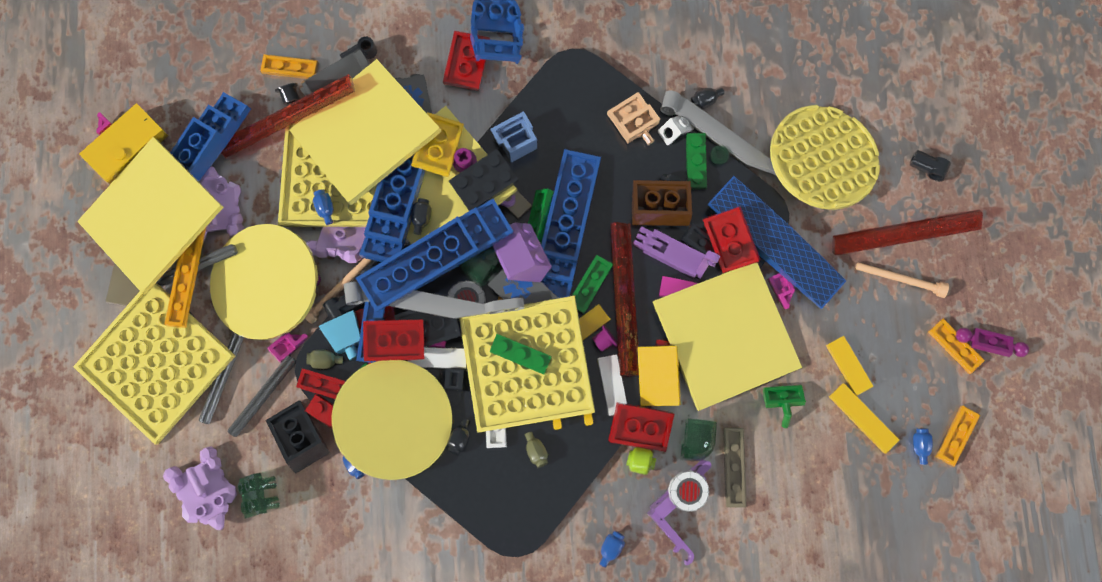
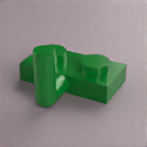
M802 385L763 387L765 407H782L784 416L781 426L788 428L792 417L790 407L805 406L806 403Z

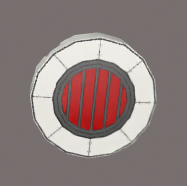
M472 281L458 282L448 292V297L482 304L486 303L484 291L478 284Z
M690 470L681 471L670 481L668 488L669 498L680 510L687 512L696 511L703 507L708 500V483L697 472Z

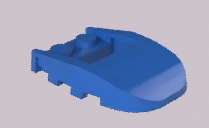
M474 0L470 39L476 61L485 59L515 62V64L520 62L524 24L521 23V11L515 0ZM477 30L512 33L513 42L478 39Z

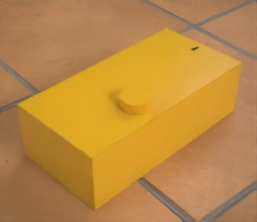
M136 103L82 150L79 155L104 181L111 184L152 137L161 143L169 135Z

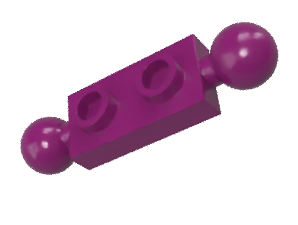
M960 328L956 332V338L959 342L967 343L972 341L971 348L1006 357H1010L1013 353L1018 357H1025L1029 353V346L1026 343L1017 342L1013 344L1014 337L979 328H975L972 332L968 328Z

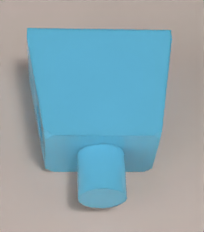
M353 310L319 326L336 353L342 354L346 352L349 360L357 358L360 328L356 313Z

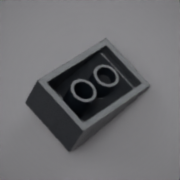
M300 400L265 420L286 464L295 474L330 453L311 417L305 412L306 409Z

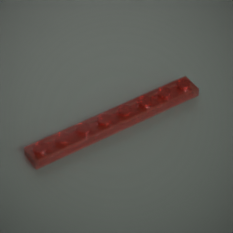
M348 74L236 132L221 154L225 158L236 154L238 151L269 137L273 133L300 121L312 113H316L318 110L333 104L341 98L349 96L355 92L352 77Z
M975 210L834 235L832 239V252L836 256L981 230L983 212Z
M614 222L611 223L620 376H639L631 227L627 223Z

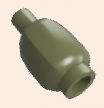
M316 349L311 353H307V364L313 368L326 369L332 367L335 363L343 364V356H335L329 350Z
M532 431L526 433L525 437L528 441L526 451L530 461L537 468L547 465L548 453L543 443L534 437Z

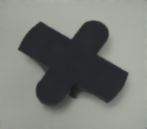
M447 368L445 370L430 369V373L438 380L443 389L447 390V397L451 407H457L460 404L462 391L471 392L468 371Z

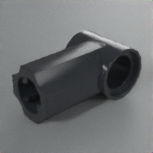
M364 36L358 40L356 45L341 53L340 57L344 58L360 49L366 59H372L377 54V47L370 37ZM366 46H371L368 50H364Z
M919 150L914 153L910 161V166L927 173L930 179L938 182L944 181L951 162L945 158H935Z
M344 294L339 298L334 297L327 300L323 304V308L329 319L333 320L365 303L346 305Z

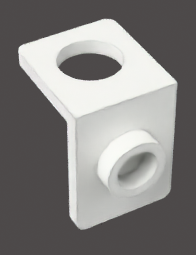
M676 116L670 118L658 130V133L666 145H670L681 134L691 132L694 128L686 118ZM667 127L671 128L673 131V136L671 138H668L665 135V129Z

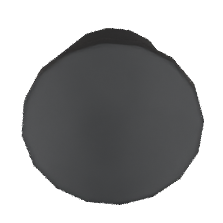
M290 83L275 89L276 93H280L284 105L300 100L295 88L298 86V83Z

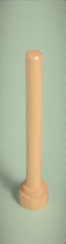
M364 258L314 307H311L305 319L313 324L318 319L319 312L323 309V304L327 300L336 297L344 289V284L351 282L373 260Z
M859 262L855 267L856 270L931 290L936 296L942 298L946 297L949 290V284L945 282H936L934 284Z

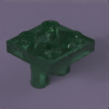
M255 473L239 479L238 491L242 496L241 512L244 514L245 519L265 514L269 509L279 508L280 503H271L279 501L278 496L265 498L264 490L276 488L277 483L269 484V482L276 481L275 476L262 478L261 473Z

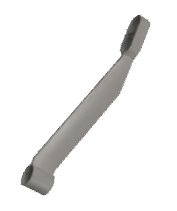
M665 92L660 108L661 112L666 115L676 114L686 118L691 125L702 133H706V136L745 164L776 175L769 157L694 103L681 97L678 92Z
M358 282L344 284L346 305L369 302ZM413 291L389 305L453 319L518 311L525 308L523 298L497 300L482 304L420 291Z

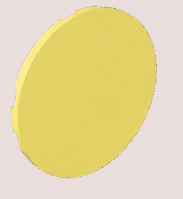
M818 105L796 109L780 122L771 140V162L778 179L793 196L808 205L828 210L853 206L871 192L880 172L879 152L873 137L861 122L854 117L851 118L840 109L830 106L819 107Z
M255 225L238 232L223 246L233 244L236 246L238 253L215 263L212 268L210 294L214 309L221 321L240 336L258 340L277 338L296 328L307 316L314 303L318 270L312 256L313 253L299 235L278 225Z
M403 360L377 361L356 371L343 384L334 402L332 427L340 452L353 467L374 478L399 480L421 473L440 457L450 437L452 411L449 399L442 385L427 370Z

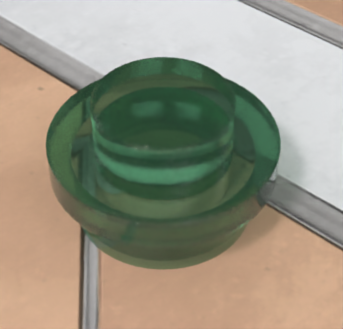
M716 146L712 149L710 158L715 164H724L729 159V151L723 146Z

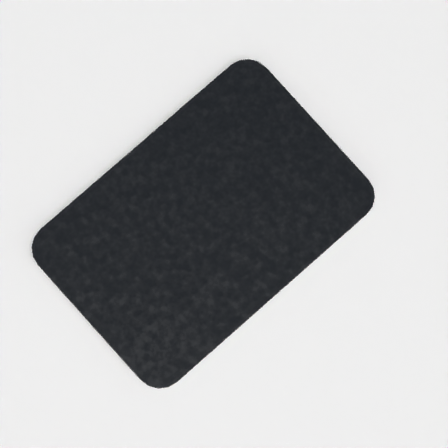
M567 49L556 53L547 60L477 143L487 154L496 149L500 152L519 179V182L514 186L531 205L533 204L536 190H555L564 149L601 157L570 296H572L596 255L613 264L585 314L599 304L611 319L605 326L618 343V346L612 344L602 352L592 339V337L603 330L602 327L583 340L595 413H592L593 424L585 425L584 415L561 418L562 427L557 430L553 427V420L506 428L507 447L487 448L486 431L477 433L471 392L462 391L460 404L457 407H451V433L455 427L461 424L463 418L470 421L467 428L469 438L464 450L459 452V455L452 454L447 451L449 448L447 444L440 457L430 467L419 474L405 478L488 549L507 557L528 555L543 545L622 445L608 441L614 415L609 416L597 359L617 355L627 404L641 406L638 347L655 346L658 339L668 341L653 301L663 298L659 296L662 276L699 284L724 274L718 261L715 267L710 265L707 267L701 279L696 276L692 278L643 253L644 250L632 244L634 240L642 243L636 236L637 234L645 236V234L639 231L641 227H644L652 232L656 229L689 246L681 240L689 226L632 225L633 180L659 181L664 173L666 175L673 174L683 181H687L686 134L700 132L694 128L691 132L681 134L670 145H666L658 130L670 118L678 115H666L661 112L662 103L601 57L585 49ZM639 92L647 105L650 104L660 118L659 124L648 132L654 142L647 145L643 137H639L627 143L607 115V111ZM524 111L533 126L532 131L537 138V149L510 162L502 146L500 147L494 138L491 128ZM669 127L665 129V135L668 138L673 136V131ZM706 137L707 188L706 190H693L691 193L692 217L690 224L694 223L708 234L703 219L717 214L708 206V203L735 176L789 225L790 213L784 198L772 186ZM498 205L509 225L515 222L528 224L532 208L518 220L505 206ZM493 246L415 291L448 297V292L452 286L458 282L472 281L478 284L484 291L486 303L497 301L499 295L489 288L488 284L490 282L488 280L494 273H499L503 268ZM761 257L760 261L757 262L759 268H761L763 264L766 262ZM375 261L371 266H376L381 262ZM365 304L359 306L353 311L355 312L364 309ZM395 307L397 314L410 311ZM577 311L579 319L585 315ZM327 317V318L322 322V324H324V323L330 321L329 317ZM318 327L304 343L296 358L295 375L298 382L303 368L347 381L353 373L365 363L368 364V362L356 361V359L349 360L346 352L342 354L336 353ZM462 336L447 340L445 348L464 349ZM316 349L329 350L335 356H343V364L335 363L332 367L326 369L313 368L307 364V353H311ZM424 368L429 373L430 369L445 370V368ZM301 389L303 393L307 396V398L310 400H312L314 395L316 394ZM320 395L327 401L334 404L335 399ZM531 431L534 437L543 443L548 453V464L537 468L530 461L526 451L528 441L525 434Z

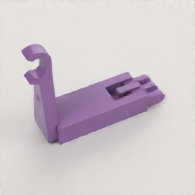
M641 227L639 231L645 234V236L637 234L636 238L641 240L642 243L634 240L632 243L634 246L644 250L643 253L692 278L696 276L701 279L709 265L715 267L720 258L718 254L711 251L703 254L656 229L652 232Z
M700 460L690 471L699 473L706 480L704 474L712 465L709 461ZM667 490L650 506L651 510L647 514L676 545L673 552H679L680 549H684L688 553V559L684 560V564L689 565L694 560L693 552L664 519L676 508L670 500Z

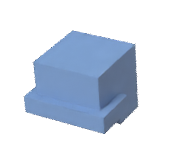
M524 111L491 128L498 145L502 146L510 162L537 149V138L532 131L533 126Z

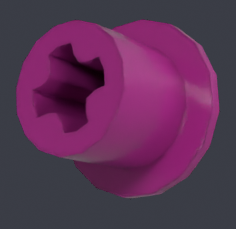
M466 148L458 149L454 155L453 167L461 173L477 162L476 155Z
M602 325L603 330L592 337L602 352L612 344L618 346L616 339L605 325Z

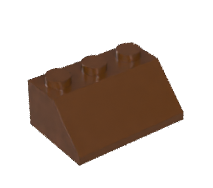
M633 180L632 225H690L692 217L691 181Z

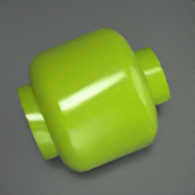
M635 447L633 451H629L626 465L629 466L631 472L647 475L650 469L654 470L656 458H653L651 450Z

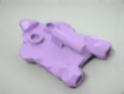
M211 166L199 182L224 208L207 225L204 241L207 236L206 232L227 229L229 236L233 237L245 229L242 225L243 218L238 206V197L241 193L240 186L231 181L228 183Z
M322 227L318 241L310 240L306 244L311 249L312 255L322 258L339 255L341 259L348 263H357L363 259L359 253L365 238L364 231L366 227Z
M210 446L200 451L201 463L199 465L186 469L184 473L177 466H173L165 470L163 478L169 483V489L172 493H176L178 500L182 501V517L187 523H197L199 521L203 524H209L216 530H223L225 514L229 508L228 503L233 502L237 492L235 486L228 482L224 477L223 470L220 469L222 465L220 458L217 457V450Z

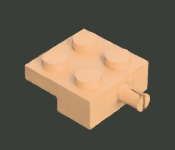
M639 92L607 111V115L627 143L639 137H643L647 145L654 142L648 132L659 124L660 118L651 105H647Z

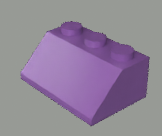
M515 222L510 225L514 233L492 246L508 280L541 282L550 270L551 265L531 224Z

